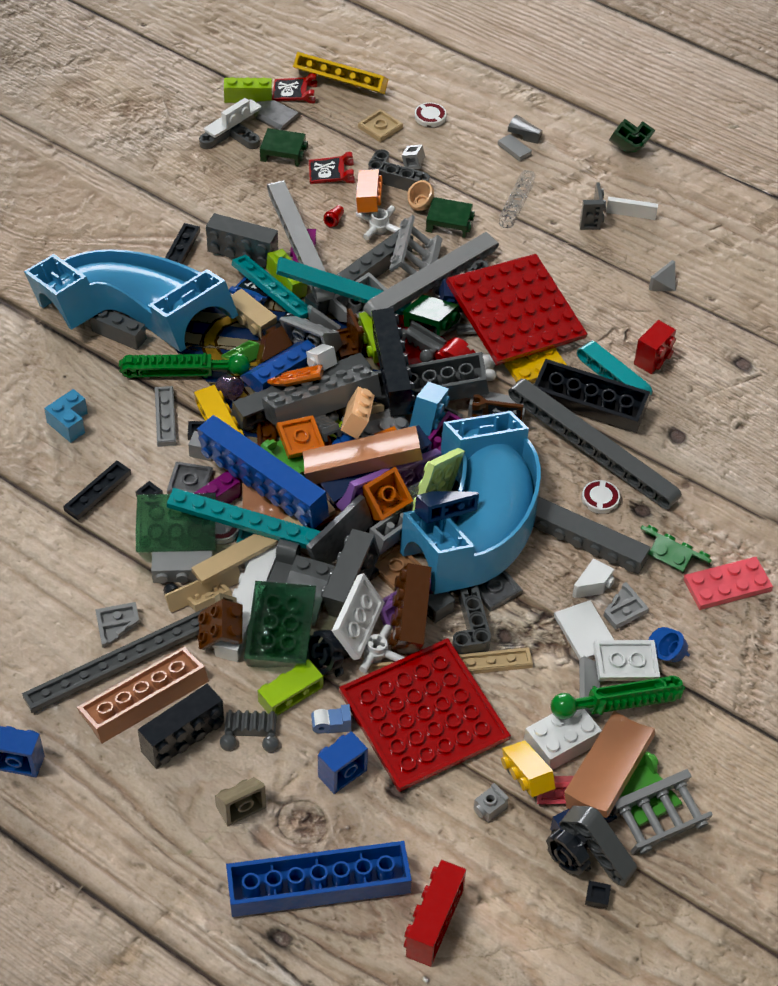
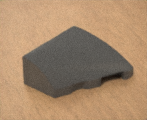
M518 115L512 118L508 126V132L523 135V141L538 144L543 133L541 129Z

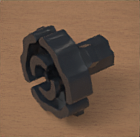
M331 630L314 631L313 635L308 636L306 660L309 659L323 676L333 673L336 677L342 676L344 674L343 661L351 656L335 637L334 633Z
M553 829L551 835L546 840L547 850L555 862H561L559 863L560 868L569 874H576L578 876L584 871L589 872L591 870V862L588 860L590 856L586 850L588 849L586 845L587 840L581 834L574 836L566 830Z

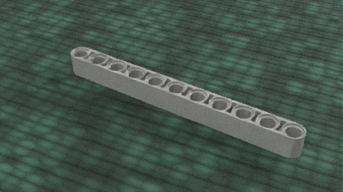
M285 181L267 184L269 197L298 262L325 271ZM309 285L317 303L335 298L334 293Z
M485 232L371 298L364 305L363 310L371 318V310L393 307L395 312L422 294L432 290L435 286L440 285L443 279L455 276L472 266L475 261L489 256L498 248L499 243Z

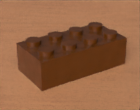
M407 563L405 568L401 569L399 576L395 578L394 587L397 588V594L394 595L392 606L395 607V613L392 614L390 620L393 632L389 635L388 645H391V651L397 654L411 655L418 652L424 645L432 567Z

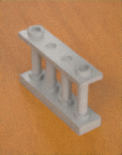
M414 215L403 219L400 223L394 253L390 260L389 270L391 272L398 267H401L409 275L417 272L404 262L405 257L419 267V270L438 260L442 238L436 235L434 238L429 239L413 226ZM413 234L416 238L425 244V249L422 248L419 244H417L414 240H412L410 238V235ZM408 245L422 256V261L407 250Z
M688 769L617 800L611 815L613 816L617 813L623 815L637 842L631 850L632 855L638 852L641 855L653 849L652 846L694 827L701 829L709 824L708 820L712 817V812L701 815L686 787L688 785L687 782L692 777ZM675 789L680 792L694 819L685 823L682 822L668 796V791ZM657 797V799L661 800L675 826L674 828L664 832L649 804L650 799ZM636 805L642 807L656 834L655 836L645 840L630 812L632 810L631 807Z

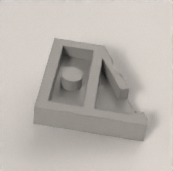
M625 582L619 593L614 596L612 603L605 609L604 617L616 630L647 614L649 608L628 583Z
M136 602L95 609L102 648L108 646L139 624Z

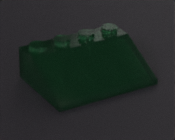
M193 493L216 500V493ZM170 494L137 495L136 553L151 554L152 552L169 551L217 552V522L167 508Z
M255 581L244 655L247 666L274 668L306 665L316 586Z

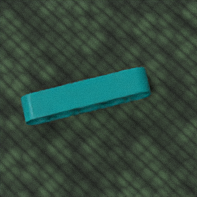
M590 341L577 350L578 358L599 376L650 391V396L652 395V388L645 380L597 342Z

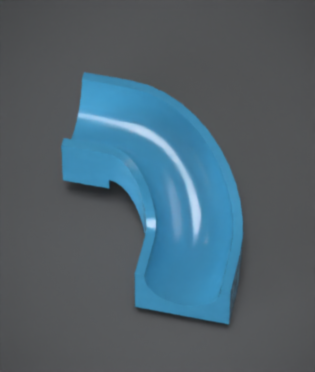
M114 249L94 250L76 254L64 260L53 254L24 271L40 307L44 308L53 302L71 330L104 310H116L145 324V327L181 352L186 349L184 337L187 325L200 310L213 306L232 319L238 316L224 279L208 269L199 272L178 262L142 252Z
M512 411L443 422L441 456L457 448L465 451L456 476L459 484L458 491L479 493L477 511L429 524L422 520L415 513V510L403 512L400 553L403 557L424 553L428 566L432 567L431 591L434 594L472 587L498 576L519 556L531 535L537 511L541 467L538 454L528 439L529 428Z

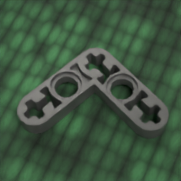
M238 123L216 138L206 132L199 137V145L203 149H211L228 137H232L249 149H257L260 146V137L241 123Z

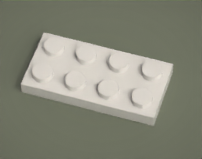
M364 573L357 575L332 629L335 637L353 660L361 658L385 603Z

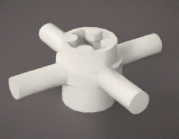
M391 205L387 210L378 208V212H371V215L356 213L357 217L369 222L370 229L363 235L365 240H369L373 234L382 235L387 230L395 233L400 229L389 223V217L395 211V207Z
M386 624L380 634L370 635L364 649V661L359 668L361 672L366 673L373 663H382L384 657L393 661L404 658V656L388 650L386 638L392 630L390 625Z

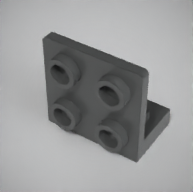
M596 182L594 200H583L580 230H600L601 223H604L603 210H606V200H603L604 189L601 188L600 182Z

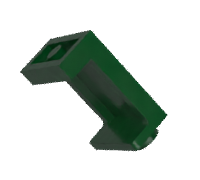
M267 128L260 147V161L267 162L269 155L294 159L295 166L299 167L300 161L304 160V150L307 151L308 148L306 134Z
M433 197L426 219V232L432 233L434 226L461 230L462 238H466L467 232L471 231L472 222L470 221H474L475 211H472L473 204Z
M423 294L403 310L405 327H410L411 321H419L435 326L438 336H442L460 318L459 305Z

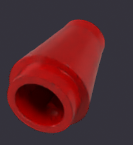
M337 205L324 214V223L329 227L337 226L344 213V208Z

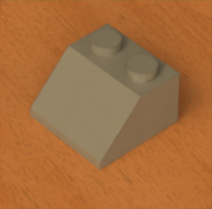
M255 777L249 780L245 779L236 786L223 789L215 795L216 807L227 827L266 808V792L263 782Z

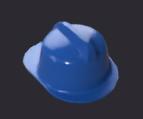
M661 627L656 629L648 639L654 640L657 658L661 660L679 662L685 656H690L688 643L679 631L668 627Z

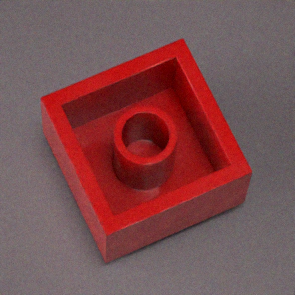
M657 320L638 339L634 365L650 374L656 369L659 370L666 359L669 360L673 355L674 351L672 348L676 341V329Z

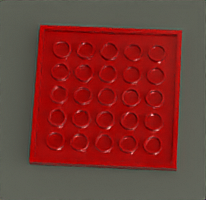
M537 254L448 277L446 280V284L496 365L582 340L588 335Z
M448 638L339 687L342 698L346 704L350 705L351 713L398 792L510 740L511 735Z

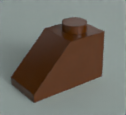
M273 326L266 330V335L261 337L256 359L257 364L293 345L283 326L277 329Z

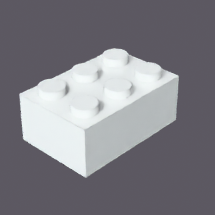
M585 709L577 710L573 717L567 720L558 719L552 713L525 729L524 740L554 770L590 750L602 730Z

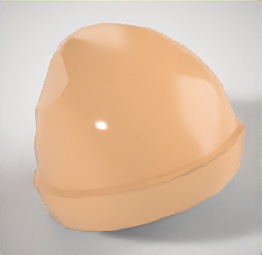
M424 180L415 182L408 190V203L410 207L418 211L430 208L434 197L432 185Z

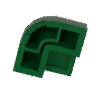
M624 119L615 129L609 141L628 153L637 152L645 146L654 134L655 129L643 121L636 127Z

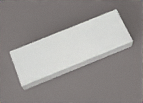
M608 196L606 213L656 220L658 204Z

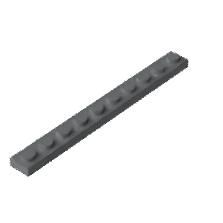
M202 610L22 693L24 701L31 713L197 636L199 634L198 616Z

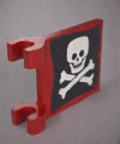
M311 73L304 78L275 79L272 101L304 100L308 103H315L316 97H310L314 96L315 91L313 89L307 91V85L317 87L318 82L312 81L316 80V74Z
M346 152L339 157L309 160L310 184L335 181L355 183L354 170L348 169L344 171V164L347 166L354 165V160L349 159L353 158V153Z

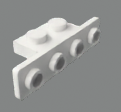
M244 98L221 112L222 117L206 126L204 131L216 138L261 110V105L251 99Z

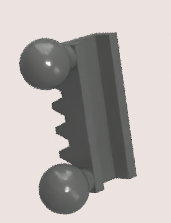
M411 321L408 329H402V339H400L404 343L407 339L408 343H413L415 348L419 346L420 351H422L420 353L421 362L433 361L435 354L447 342L415 321Z
M336 411L314 417L324 442L328 441L327 436L331 434L337 437L342 435L350 436L341 431V427L337 423L339 421V414Z
M229 710L226 712L225 735L220 739L221 748L225 751L233 750L237 744L234 736L265 737L262 741V747L265 751H276L279 747V741L276 738L277 714L274 711H271L270 714L262 711L260 714L255 710L253 713H250L248 710L244 713L240 710H237L236 713Z

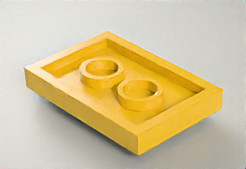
M556 348L504 363L516 383L523 378L532 384L536 382L545 359L564 365L567 364Z

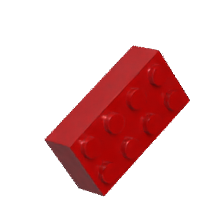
M442 859L438 867H433L430 875V886H425L421 896L423 898L422 904H417L415 908L413 925L408 924L404 937L406 939L403 947L406 948L407 958L432 967L463 894L466 878L465 868Z

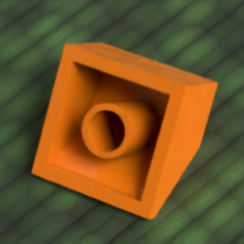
M396 467L391 468L362 486L363 497H365L373 520H383L413 502Z

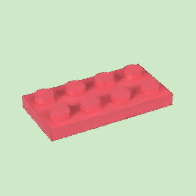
M757 557L686 574L683 579L699 610L771 592L773 589V585Z

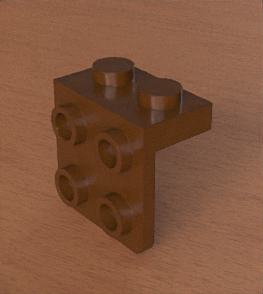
M349 308L347 309V328L336 330L339 332L343 343L337 351L340 360L358 353L362 354V349H364L362 336H364L363 327L359 326L356 313L353 314L352 309Z
M221 599L200 612L198 616L199 649L205 650L219 641L235 645L242 643V604Z

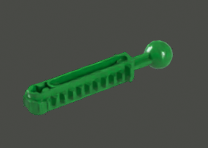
M206 353L126 355L123 359L119 360V372L127 378L204 376L207 378V376H212V370H229L233 375L241 376L249 371L251 364L249 358L241 353L232 355L229 360H212V354Z
M677 676L599 688L593 686L587 697L574 698L569 693L555 695L551 700L550 708L554 716L563 720L573 717L577 710L586 708L592 714L603 715L604 712L680 700L685 686H683L682 680Z

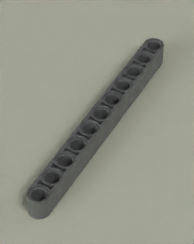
M522 378L508 390V394L514 402L524 404L523 408L660 507L670 509L681 497L682 494L678 487L528 380Z

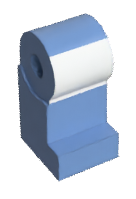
M341 705L339 709H318L311 713L313 731L315 733L327 734L351 732L350 705Z

